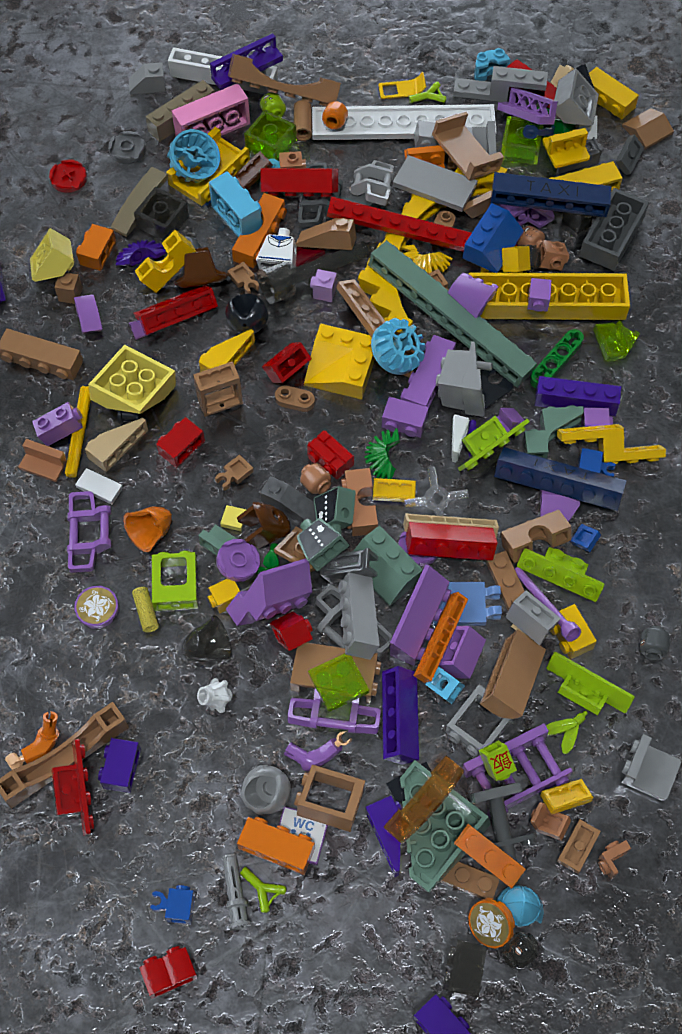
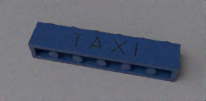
M495 172L490 203L607 217L611 205L612 186Z
M505 447L498 458L494 476L616 511L619 509L627 482L623 479Z

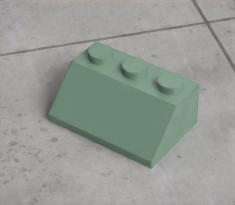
M379 525L360 541L354 551L369 548L378 556L377 561H369V566L377 572V576L372 577L373 589L391 606L417 584L423 569Z

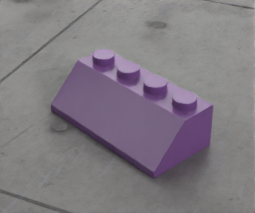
M425 564L390 641V656L415 666L417 660H421L426 649L423 648L425 641H429L434 632L432 628L433 622L439 621L443 609H440L443 601L447 603L451 594L449 581L429 565Z

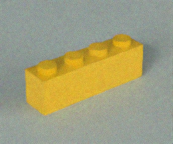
M614 161L549 179L612 186V192L613 188L620 190L623 178Z

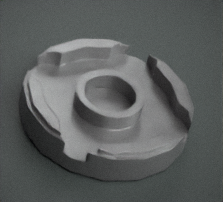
M132 131L120 132L116 137L114 135L109 141L108 147L111 157L123 164L133 163L141 159L146 148L144 139L138 133Z

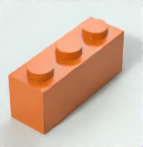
M255 817L254 819L247 818L237 842L239 850L302 875H305L315 850V843L311 842L312 839L303 834L293 835L289 829L277 825L275 828L268 825V821L260 817Z

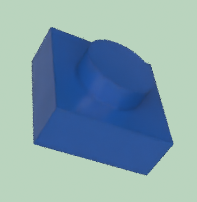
M581 524L570 542L576 547L591 552L601 534L598 530Z

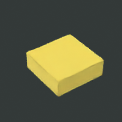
M226 505L220 523L221 527L242 531L244 524L239 523L237 517L246 509Z

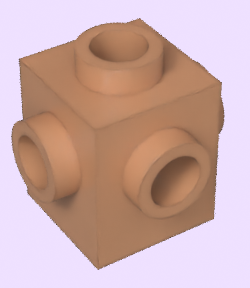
M543 240L536 256L540 268L562 271L564 264L568 262L569 252H567L565 243Z

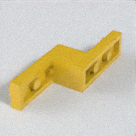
M619 424L557 429V437L564 441L565 444L576 443V440L583 439L585 442H595L598 438L599 451L603 452L602 461L605 463L612 462L618 464V461L637 463L639 459L658 461L659 458L666 457V449L661 445L624 448V427Z

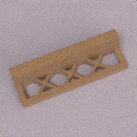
M355 279L339 281L336 286L337 290L372 337L374 331L385 323V320Z

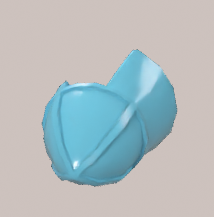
M514 885L512 889L510 887L503 889L496 897L495 901H501L511 911L517 927L528 926L535 921L540 924L542 923L544 915L543 903L538 894L532 889L522 885Z

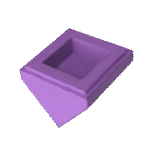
M140 320L128 323L135 340L147 336L144 334Z

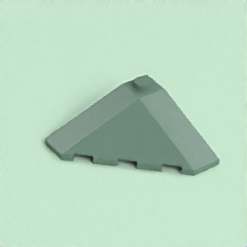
M414 760L400 777L401 788H404L405 801H402L404 820L408 823L409 833L406 834L407 852L411 854L412 863L409 873L413 881L430 893L466 854L454 842L467 824L471 825L482 835L491 824L489 816Z

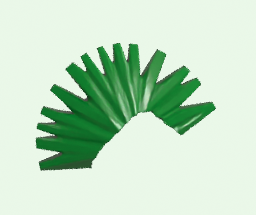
M395 428L392 437L389 429L386 431V434L382 431V441L375 435L374 439L378 444L369 442L370 446H366L368 451H365V454L369 455L365 456V459H367L365 462L366 464L374 463L369 468L370 470L376 469L373 473L374 476L377 475L376 478L385 479L387 477V479H392L396 468L392 466L388 451L389 448L396 446L400 442L398 428Z

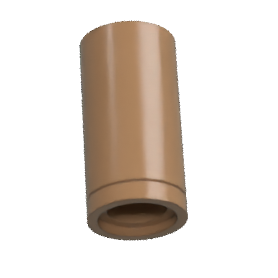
M305 100L297 101L294 104V137L299 141H307L312 137V105Z

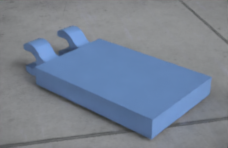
M449 582L451 594L459 592L468 598L457 626H486V619L501 620L502 607L492 606L486 608L485 599H500V586L494 585L485 588V582ZM443 601L440 609L444 610L446 602ZM434 621L433 626H436L438 622Z

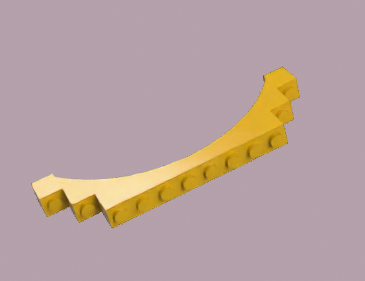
M457 167L455 172L464 175L463 172ZM500 167L497 172L507 173L508 169ZM494 173L475 179L478 182L471 197L482 195L492 190ZM412 194L409 203L406 202L403 207L402 215L426 221L447 206ZM386 232L383 243L387 240L396 246L400 252H403L401 246H405L410 238ZM368 260L365 270H361L358 276L361 289L365 293L372 295L370 301L385 322L397 318L409 321L408 326L413 325V320L407 317L402 307L398 290L368 265ZM402 329L396 330L395 334L399 335Z

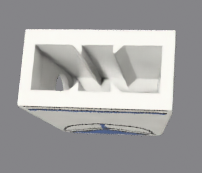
M280 228L278 235L269 234L266 236L256 258L260 271L295 274L297 246L294 238L290 236V230Z

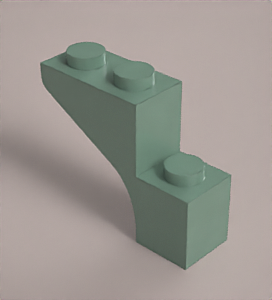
M571 405L561 408L547 407L542 409L540 415L541 430L531 429L524 432L522 441L524 453L547 459L549 452L548 444L557 438V429L574 428L579 425L584 412L583 406L576 407Z

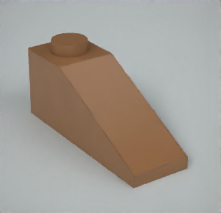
M334 218L301 231L296 246L352 250L357 238L354 219Z

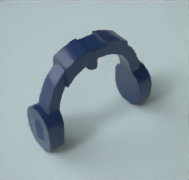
M524 120V137L534 139L537 135H554L555 126L553 124H536Z

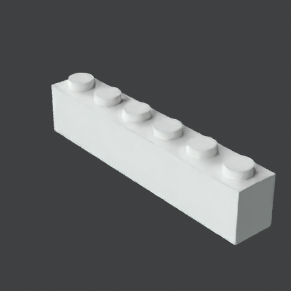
M173 48L168 59L170 76L198 82L204 80L208 84L216 85L211 79L210 63L222 56ZM223 65L216 67V71L221 69ZM271 66L261 71L271 79L278 81L276 66ZM243 81L242 84H239L242 90L262 94L272 93L267 91L265 86H260V89L249 86L250 82Z

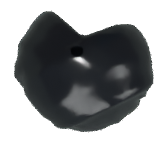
M241 294L235 296L227 303L225 316L228 325L234 331L241 334L251 329L255 334L266 324L268 310L262 299L257 295Z

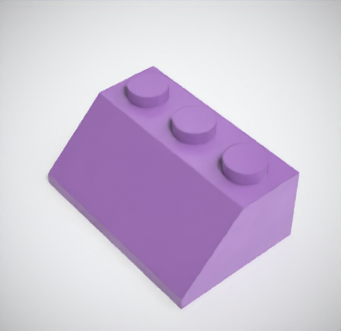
M305 558L262 571L258 574L241 600L256 621L264 618L270 619L276 614H285L291 609H300L307 604V599L312 593L308 560Z

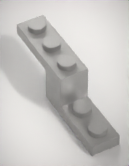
M493 66L491 82L456 78L453 96L507 102L509 87L546 91L548 72Z

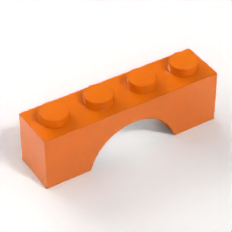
M263 193L258 202L262 208V226L252 234L240 235L232 248L234 262H245L248 267L255 268L257 264L256 258L266 236L269 234L273 235V233L276 234L281 219H284L287 209L285 208L284 199Z

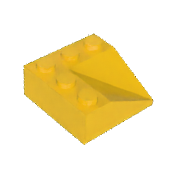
M320 324L311 353L312 359L309 361L304 386L362 400L375 361L371 348L372 337L367 334Z

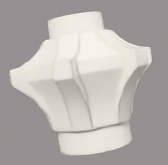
M217 678L212 679L209 685L198 690V702L201 705L208 706L211 711L216 709L219 713H224L227 702L232 699V692L227 688L228 682L226 680L219 682Z

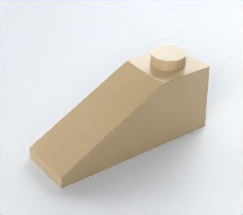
M141 418L99 434L95 439L89 441L85 448L88 459L107 472L148 431L146 420Z

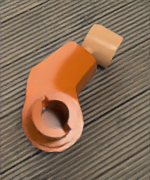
M50 711V719H48V712L43 714V725L38 730L35 741L21 750L22 756L18 757L16 753H10L6 756L5 761L12 770L21 767L23 762L28 764L37 760L53 749L59 737V730L56 728L58 715L55 712Z

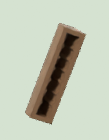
M516 630L507 637L480 705L502 718L515 719L521 717L546 649L520 630Z

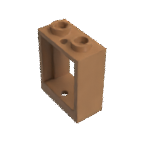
M233 361L193 374L197 399L204 417L243 404L240 377ZM222 389V390H220V391H217V392H214V393H211V394H208V395H204V394H207V393H210V392H213V391Z
M312 765L309 773H304L301 786H304L302 793L298 792L295 798L294 805L297 806V816L351 832L363 796L365 780ZM314 780L352 792L345 813L307 802Z

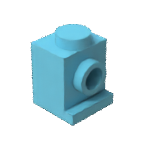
M440 667L437 668L432 681L425 684L451 704L465 687V685ZM444 682H448V684L443 689L442 684Z

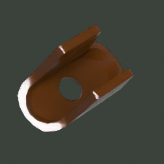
M208 247L195 248L197 252L185 254V275L177 279L174 284L181 288L219 283L224 281L229 276V273L216 269Z
M253 502L251 507L237 517L239 523L249 527L258 523L261 524L259 529L245 539L246 543L252 544L256 548H262L279 538L286 537L291 531L287 515L269 504Z

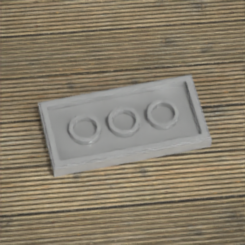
M408 155L393 180V187L462 212L475 190L478 180L473 179L469 181L462 174Z

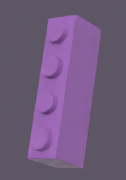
M433 335L430 342H426V349L423 351L425 353L424 360L416 367V372L411 373L408 381L410 385L408 389L404 388L401 400L430 407L439 388L436 386V377L442 371V358L446 357L448 349L455 350L456 347L455 342Z

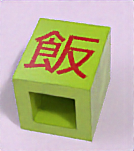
M499 740L478 750L488 775L494 780H505L511 776V773L517 771L507 745Z

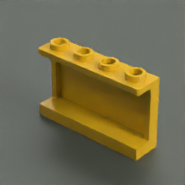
M216 127L208 135L212 137L219 148L220 163L215 173L209 179L203 180L200 183H195L194 181L186 182L184 177L175 175L177 171L174 168H170L166 172L168 175V185L201 206L211 200L209 181L227 171L233 177L250 161L249 148L245 147L240 150L221 138V130ZM179 160V163L182 166V168L187 170V167L183 164V161ZM201 167L190 168V172H197Z

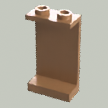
M463 112L437 120L432 136L470 181L499 171L504 156L501 152L491 155L486 152L465 127L468 113Z
M306 642L298 646L290 681L291 691L300 692L301 686L366 696V703H371V697L376 696L378 683L374 682L375 675H380L381 662L377 661L378 653H375L371 660L345 655V648Z

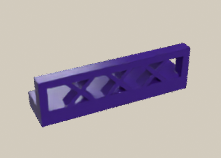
M272 33L211 62V79L220 90L236 84L228 76L232 54L253 59L252 64L259 71L282 62L283 55L276 48V36ZM270 42V46L264 48V46ZM255 50L251 55L247 56L250 51ZM223 65L221 69L216 71V67Z

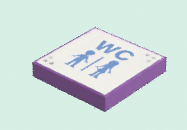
M284 807L279 825L289 829L293 835L303 834L312 839L311 842L315 843V850L309 864L317 866L328 825L297 816L296 809Z

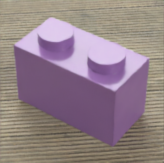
M389 397L382 416V428L389 429L391 432L398 428V432L405 433L407 436L421 438L428 418L429 407Z
M456 626L439 666L454 678L470 679L486 639L470 626Z

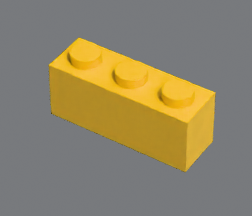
M595 67L589 73L594 89L599 94L598 105L604 107L621 120L636 108L639 97L637 93L598 67Z

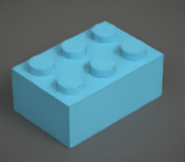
M227 171L209 181L212 208L238 237L240 235L252 234L261 228L263 223L261 218L262 208L257 201L251 198L248 190L240 186L235 176L232 177Z

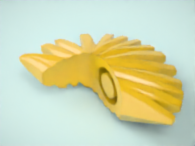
M415 245L401 246V249L407 251L403 254L411 258L416 265L424 269L428 274L432 270L435 271L437 269L445 272L444 269H448L447 266H450L449 261L453 259L442 252L425 255L418 254L419 252Z

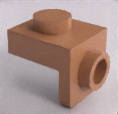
M542 802L538 804V807L531 814V824L537 832L562 841L572 821L569 816L559 812L551 814L546 804Z
M618 840L612 842L605 847L607 851L603 852L598 858L600 870L604 875H608L610 879H613L619 873L613 861L626 855L631 850L627 840L620 844Z

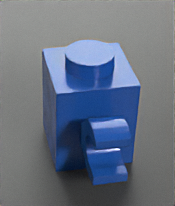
M582 448L578 467L614 477V473H609L607 470H614L616 464L602 462V451Z
M177 885L176 889L169 888L168 899L159 891L152 893L153 897L161 899L159 905L150 906L152 911H166L165 919L169 923L192 924L196 895L193 890H190V887Z

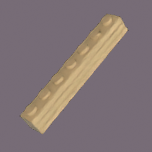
M405 513L403 522L405 532H407L409 522L489 527L494 529L496 538L499 529L497 520Z

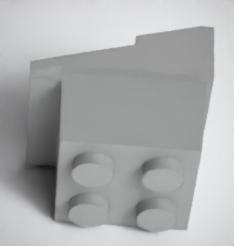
M471 342L469 351L448 349L446 357H443L441 361L442 371L436 377V386L439 387L438 397L441 398L442 406L465 410V414L485 417L484 394H482L480 369L491 371L493 363L477 360L475 342Z

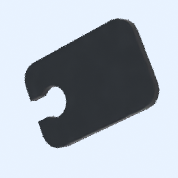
M494 368L491 371L480 369L485 409L506 396L513 389V383L506 378H503L499 384H492L488 381L490 375L498 373ZM465 414L467 417H475V415Z

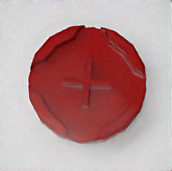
M63 160L60 164L57 165L56 163L51 168L49 178L52 186L57 191L72 193L85 185L87 172L80 162Z

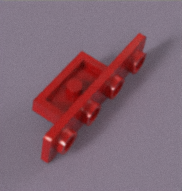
M75 739L72 742L74 765L53 767L51 772L56 815L80 812L83 836L91 834L90 829H94L93 816L88 814L91 796L90 792L85 789V782H88L87 768H83L82 759L85 758L84 744L80 745L79 739Z

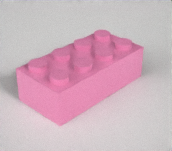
M237 83L172 110L175 136L188 129H196L208 134L214 127L220 129L221 136L249 125L248 97Z

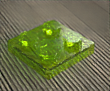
M345 653L308 670V675L328 713L369 693V688L353 658L350 655H345Z

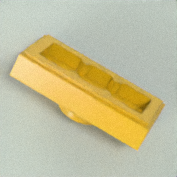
M374 478L373 500L415 503L416 481Z
M582 779L544 790L540 795L551 814L592 802L593 799L592 794Z

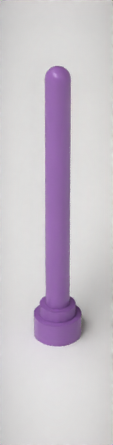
M516 567L515 571L519 580L532 595L561 618L558 623L561 627V635L568 642L576 640L581 634V629L577 624L567 621L521 568Z

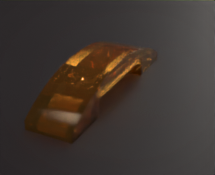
M446 755L431 772L432 776L402 810L399 809L383 828L401 844L405 842L442 804L463 775L464 770Z

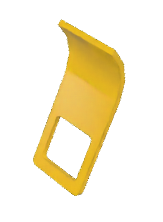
M421 72L418 77L412 80L379 83L378 86L381 99L419 94L426 88L424 73ZM396 85L398 94L385 96L382 86Z

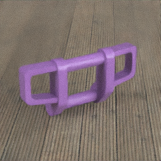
M91 491L72 492L69 494L68 521L70 522L67 553L68 569L71 573L93 571L96 554L111 547V540L109 539L111 507L104 505L96 508L95 498ZM77 499H90L92 510L74 511V501ZM100 521V539L90 543H78V522ZM91 554L89 564L73 565L74 555Z
M315 689L314 700L292 698L290 700L288 723L309 728H317L319 726L348 730L349 733L377 734L381 710L374 707L360 706V695ZM322 695L353 698L350 720L319 717ZM296 707L311 708V717L293 715V710ZM358 714L375 717V724H357Z

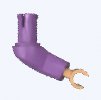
M342 731L336 738L309 752L291 742L287 746L284 755L301 764L302 770L310 771L312 765L321 767L342 751L343 745H348L352 742V738L347 740L346 743L343 742L341 737L347 731Z

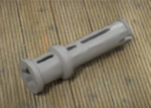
M227 854L222 856L229 898L226 904L231 920L229 929L231 931L243 930L251 926L246 913L248 904L242 895L237 854Z

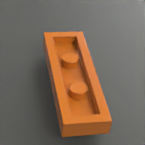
M467 824L454 842L456 846L511 889L526 870L469 824Z

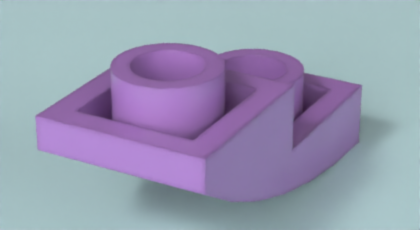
M94 294L74 297L82 334L102 331Z

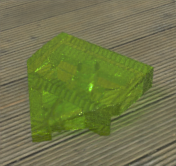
M620 320L617 324H596L593 328L605 361L624 359L640 335L638 331L632 332L624 327Z

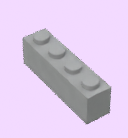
M348 572L338 585V592L341 596L339 608L342 610L341 627H343L344 631L342 643L345 645V655L371 660L379 648L372 577Z

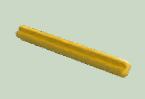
M82 386L79 392L77 408L82 414V419L80 420L83 428L75 431L71 436L65 468L67 477L75 478L78 472L90 405L89 386Z

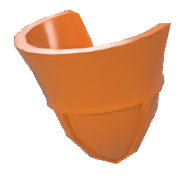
M154 506L136 512H128L124 515V527L136 547L143 552H149L168 532L172 513L165 508Z

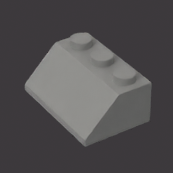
M576 68L558 81L554 99L558 101L556 117L560 118L564 123L591 126L594 124L599 94Z

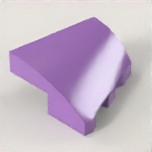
M462 273L447 293L470 314L478 318L482 314L487 302L493 299L498 286L496 284L489 286L484 284L480 278H473L469 274Z

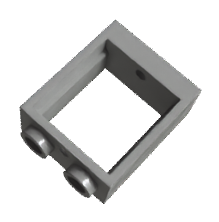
M480 684L447 724L445 731L447 737L452 742L462 744L466 747V751L475 758L480 756L478 750L496 742L513 720L497 716L502 721L483 745L456 726L475 701L479 704L481 703L486 689Z

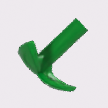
M272 543L270 545V551L266 554L263 561L265 567L259 566L256 574L276 568L279 565L278 554L274 552V548L278 544Z

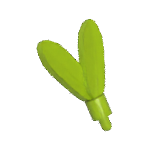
M584 711L582 714L578 713L573 719H564L546 725L549 731L547 735L552 736L565 732L561 744L563 754H568L573 749L579 725L586 720L587 711Z

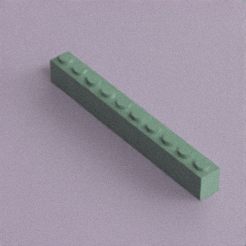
M386 240L371 253L368 265L469 349L471 342H475L477 355L485 362L493 363L492 368L513 383L515 387L518 388L532 374L537 363L531 356L520 350L515 343L509 341L484 318L480 316L475 318L447 293L448 290L440 282L433 279L424 269L416 265L411 258L400 252L396 246Z

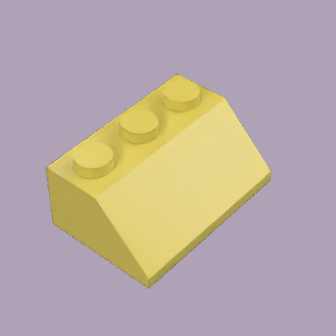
M51 228L48 230L30 258L33 281L37 282L60 277L66 271L69 272L72 269L74 259L70 239Z

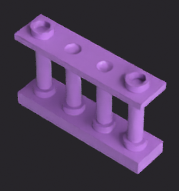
M545 724L504 743L507 745L510 754L513 757H517L533 787L523 792L512 794L513 797L504 801L507 813L509 812L507 809L554 785L560 786L569 782L568 778L573 772L572 769L568 768L561 772L544 743L549 732ZM531 745L537 747L553 775L542 782L524 753L526 751L525 748ZM481 756L463 764L462 772L466 778L471 775L476 777L483 791H485L484 789L492 788L484 773L486 770ZM511 775L504 782L507 785L508 783H515V780ZM488 809L487 816H489V819H490L491 816H490V812H489V809Z

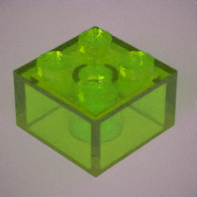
M264 110L244 133L245 147L255 154L260 151L267 159L279 161V153L287 152L297 140L296 124Z
M507 116L501 153L504 156L503 160L537 164L542 136L537 135L534 139L526 138L523 135V128L526 125H535L538 129H543L544 124H536L519 117Z

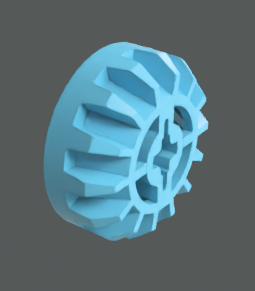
M196 129L182 131L169 146L170 150L167 153V157L171 161L169 164L170 168H174L177 171L175 175L184 177L186 182L194 181L195 183H200L203 180H207L215 173L219 166V148L212 137L203 131ZM179 160L183 161V164L187 167V170L182 168V166L179 163ZM201 167L197 172H190V168Z
M393 318L390 321H386L374 331L371 339L372 352L378 364L386 371L396 375L409 373L418 367L425 357L423 351L426 349L425 343L420 342L423 338L422 334L417 335L414 332L417 327L414 324L408 326L409 321L405 319ZM402 329L399 335L395 334L396 330ZM410 349L415 351L412 355H404Z

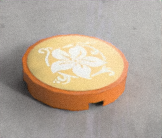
M485 898L471 907L469 913L470 929L478 942L484 946L494 949L503 947L514 935L515 921L513 915L501 901L497 902L492 900L494 898Z

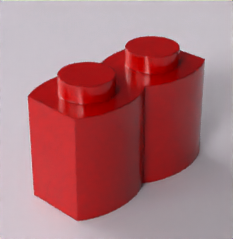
M176 946L166 951L167 955L162 958L153 956L143 961L144 965L139 967L151 999L197 979L186 947Z

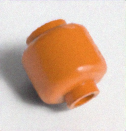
M338 101L330 102L322 114V121L325 126L333 130L340 129L348 117L346 106Z

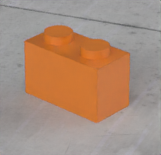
M92 224L89 231L85 232L82 244L76 250L79 264L101 271L116 243L114 230Z

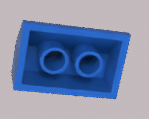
M491 203L466 241L463 259L493 273H499L503 266L502 248L516 246L524 230L509 210Z

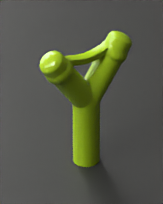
M435 82L426 92L409 96V102L413 103L430 99L445 103L446 96H443L439 90L440 83Z
M244 867L240 872V875L257 890L259 907L262 913L269 912V906L272 901L280 894L284 895L287 891L286 886L263 883L247 867ZM267 893H275L268 902Z

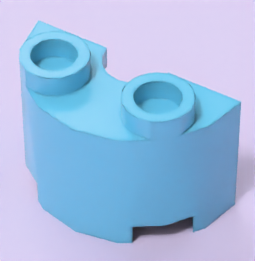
M501 48L478 53L475 63L474 80H487V76L493 73V66L507 67L511 59Z

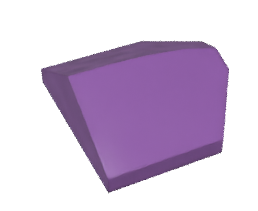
M540 490V517L560 510L569 522L579 508L580 500Z

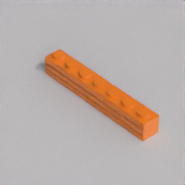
M459 592L450 594L413 675L423 683L432 681L468 601V598Z

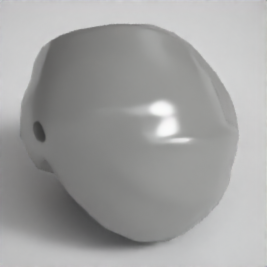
M258 765L247 773L241 789V798L245 806L257 815L276 813L288 804L291 795V784L287 775L280 769L269 765Z

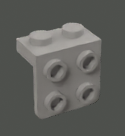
M643 734L639 741L635 739L630 750L633 756L631 761L626 760L622 770L625 776L622 783L661 801H665L670 794L681 761L672 755L649 746L652 738Z

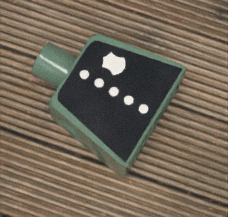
M338 486L314 497L316 520L321 518L341 534V529L353 523L356 491Z
M321 518L314 522L306 519L300 525L303 531L297 535V540L306 559L317 572L349 547V544L341 534Z

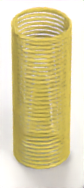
M138 587L134 589L132 594L143 632L155 631L159 625L148 588Z

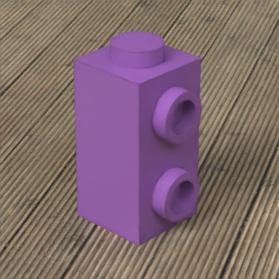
M69 402L32 421L37 437L46 446H50L83 428L80 420L82 419L81 412L77 407L73 408Z

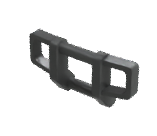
M327 163L308 164L306 168H328ZM338 179V192L332 193V197L339 198L340 190L343 187L341 179ZM302 196V201L299 203L298 218L300 227H314L321 224L323 214L328 212L330 202L324 199L310 200V196ZM318 212L315 219L304 220L305 213Z

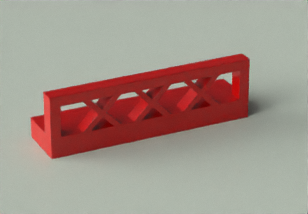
M203 285L134 312V316L140 320L144 334L148 335L216 308L218 304L213 289Z

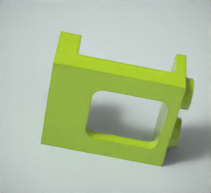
M181 551L173 554L160 552L152 555V604L154 611L198 609L197 558L195 552ZM187 566L186 584L163 586L161 584V567Z

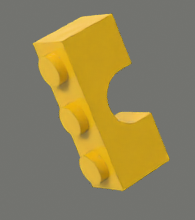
M174 230L162 242L163 247L168 253L165 259L153 261L147 257L135 270L139 280L156 293L184 266L185 254L197 252L192 243L177 230Z

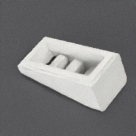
M454 415L452 421V462L455 463L458 461L464 444L461 439L466 437L470 421L469 418Z

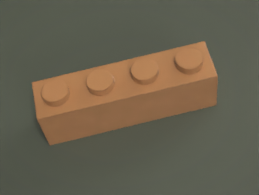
M6 328L0 340V358L5 362H14L25 368L31 367L45 374L51 373L61 379L74 380L83 363L81 352L78 349Z

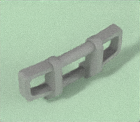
M373 160L372 164L357 168L353 175L354 183L351 185V193L357 196L365 193L366 201L386 206L392 190L390 185L394 178V166ZM368 177L375 178V179H378V180H382L383 182H379V181H376V180L368 179Z
M330 585L316 597L315 604L326 614L317 626V630L321 634L325 633L341 648H345V645L342 643L343 637L330 627L333 621L342 614V610L339 608L340 603L331 609L323 601L329 594L341 600L338 589ZM377 621L378 633L387 641L385 645L378 648L375 652L380 657L390 648V641L393 636Z

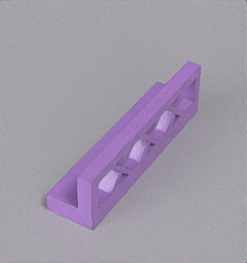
M511 87L509 102H498L497 110L536 124H554L558 101ZM516 95H517L518 98H519V100H518L517 103H515V102H516ZM527 98H528V101H529L528 106L526 105V102H525V100H526ZM537 102L539 103V106H540V108H539L538 110H537V107H536V103H537ZM550 104V110L548 114L546 107Z

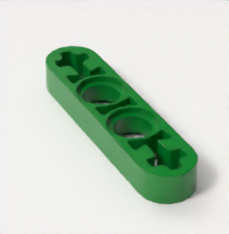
M577 329L569 330L534 369L530 378V383L534 388H537L538 380L536 378L542 376L543 372L545 373L544 377L554 378L578 351L584 339L581 331ZM577 338V340L575 339V340L572 342V344L569 345L571 339ZM559 349H564L568 352V354L562 356L557 351ZM548 362H553L556 364L557 367L554 369H550L546 366V364Z

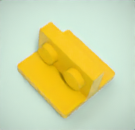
M586 128L543 138L542 143L554 168L590 160V155L585 147L588 136Z

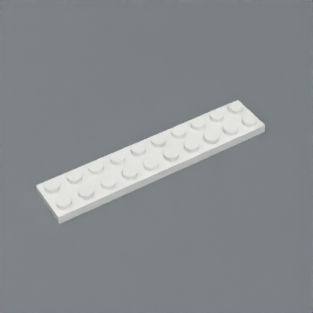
M494 104L346 106L348 117L345 124L340 129L333 130L325 126L322 121V114L326 107H312L313 140L414 139L418 120L436 122L439 119L463 112L468 113L465 127H486L487 121H495Z

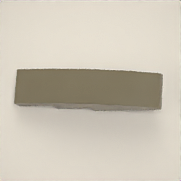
M151 167L130 193L110 228L127 237L148 214L147 208L158 197L157 191L168 180V175Z

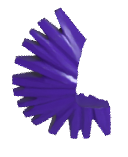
M148 240L137 241V244L132 242V244L127 245L128 248L122 249L123 252L118 253L116 266H134L141 263L147 257L155 259L167 252L163 249L164 247L161 243H156L154 240L149 243Z

